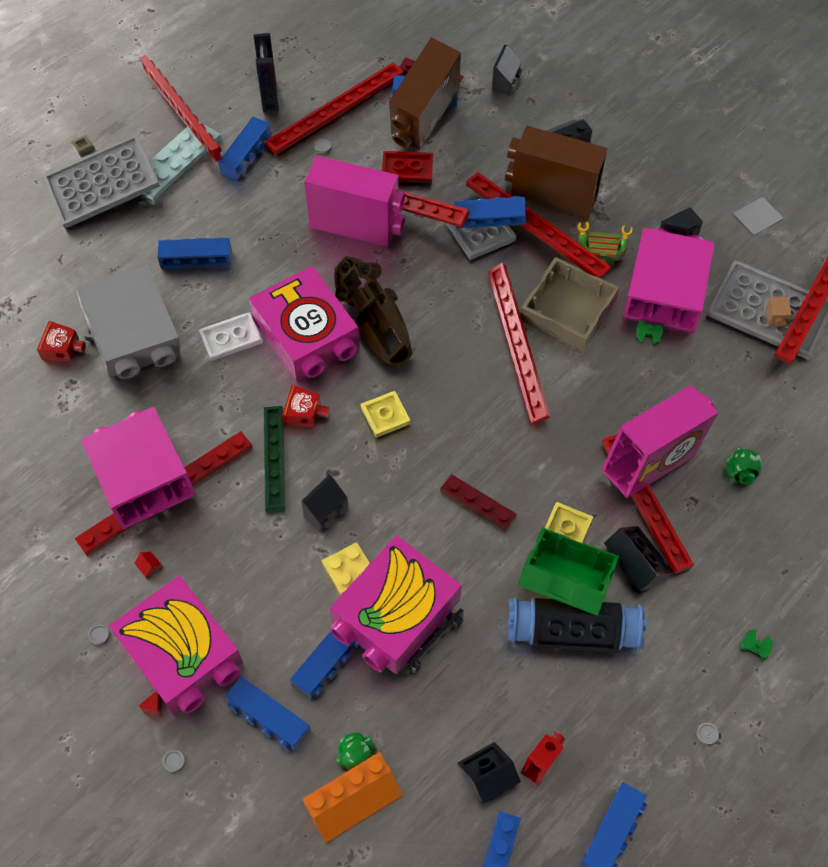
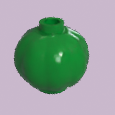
M741 447L737 448L727 458L725 467L731 479L742 484H749L754 482L761 474L763 463L757 452Z
M358 732L349 733L339 742V756L336 760L342 770L344 768L350 770L372 757L377 748L369 735L363 737Z

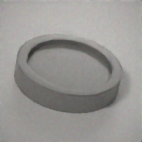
M319 139L315 143V150L321 154L328 153L332 148L331 142L327 139Z
M103 624L92 626L88 632V639L94 645L104 644L110 636L108 628Z
M706 722L698 727L696 735L701 743L712 745L718 740L719 731L715 725Z
M170 750L164 755L162 764L168 772L175 773L183 768L185 758L180 751Z

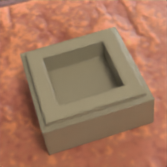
M86 135L71 142L72 147L79 156L95 149Z

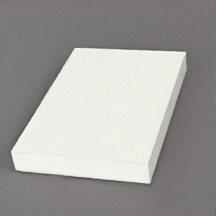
M250 312L199 329V334L211 361L263 343Z

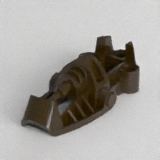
M345 256L334 269L336 298L340 302H347L356 308L359 316L354 322L358 326L359 334L374 353L392 366L407 362L415 352L417 343L410 339L403 317L395 303L398 300L397 294L390 288L383 290L377 281L382 273L381 266L378 263L366 262L355 257ZM359 278H364L367 281L364 284L365 286L358 289L357 287L362 283ZM391 333L393 338H396L398 346L393 352L384 334Z

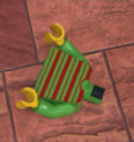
M580 222L577 225V229L580 231L579 244L613 267L614 262L619 261L627 251L628 236L632 233V226L630 232L626 233L624 232V225L622 227L623 237H621V234L587 232L586 234L589 223L586 222V228L582 229Z

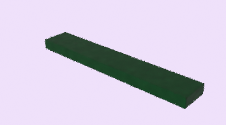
M283 406L264 407L266 512L286 511Z

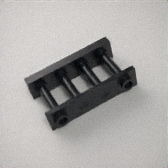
M270 33L253 34L263 112L279 111Z
M460 608L455 614L450 612L446 616L449 621L441 629L437 627L433 631L435 636L428 643L424 642L420 646L421 651L414 658L408 660L405 667V675L407 677L411 673L415 674L421 668V662L453 628L457 629L464 620L463 609Z

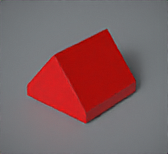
M151 551L140 552L134 563L146 579L163 567Z
M154 692L139 704V707L146 715L161 717L162 699L157 692Z

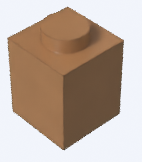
M769 298L765 307L768 325H787L792 315L789 298Z

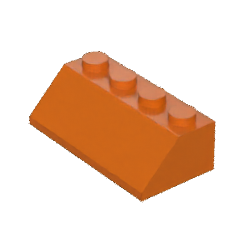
M378 752L302 800L325 843H328L396 801L403 794L381 753Z

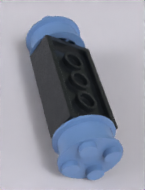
M516 597L509 599L510 615L508 617L507 630L508 641H511L512 644L515 641H529V644H533L534 648L618 652L622 647H632L636 651L644 649L643 631L647 629V619L644 618V607H641L640 604H637L636 607H624L622 603L603 602L597 616L555 599L535 598L534 600L532 598L531 601H519Z

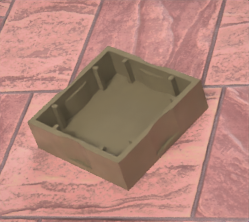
M555 257L543 274L539 285L533 289L522 305L520 311L523 322L584 351L615 303L619 287L597 276L589 275L578 267Z

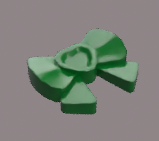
M640 321L636 329L637 339L642 343L647 335L652 336L653 345L659 343L663 333L662 325H647Z
M748 630L747 635L741 642V649L750 650L759 654L763 660H766L771 654L772 639L770 636H767L761 643L759 640H756L757 630Z

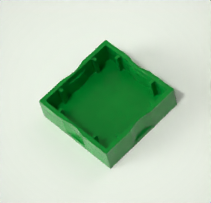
M542 527L534 548L531 550L523 566L518 585L598 616L619 556Z

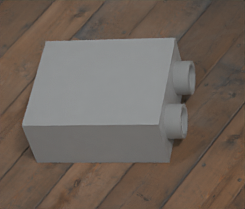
M148 265L76 286L80 307L109 378L118 376L120 379L131 378L137 375L142 367L155 364L157 367L167 366L174 362L176 356L180 355L179 337Z

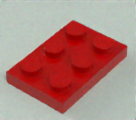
M383 151L382 171L398 175V182L432 183L434 153Z

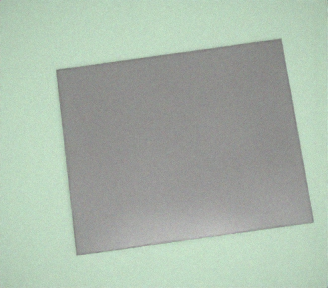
M764 197L733 213L753 235L784 219Z

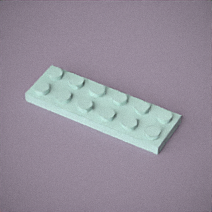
M204 125L206 132L211 133L215 143L221 140V134ZM188 126L149 161L160 184V187L144 193L145 196L153 201L207 153Z

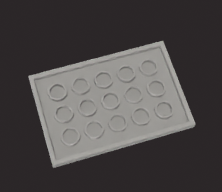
M136 134L42 175L65 229L160 187Z
M734 260L706 315L779 347L809 291ZM770 297L789 298L792 315L787 325H768L765 307ZM827 298L797 355L808 360L828 320Z

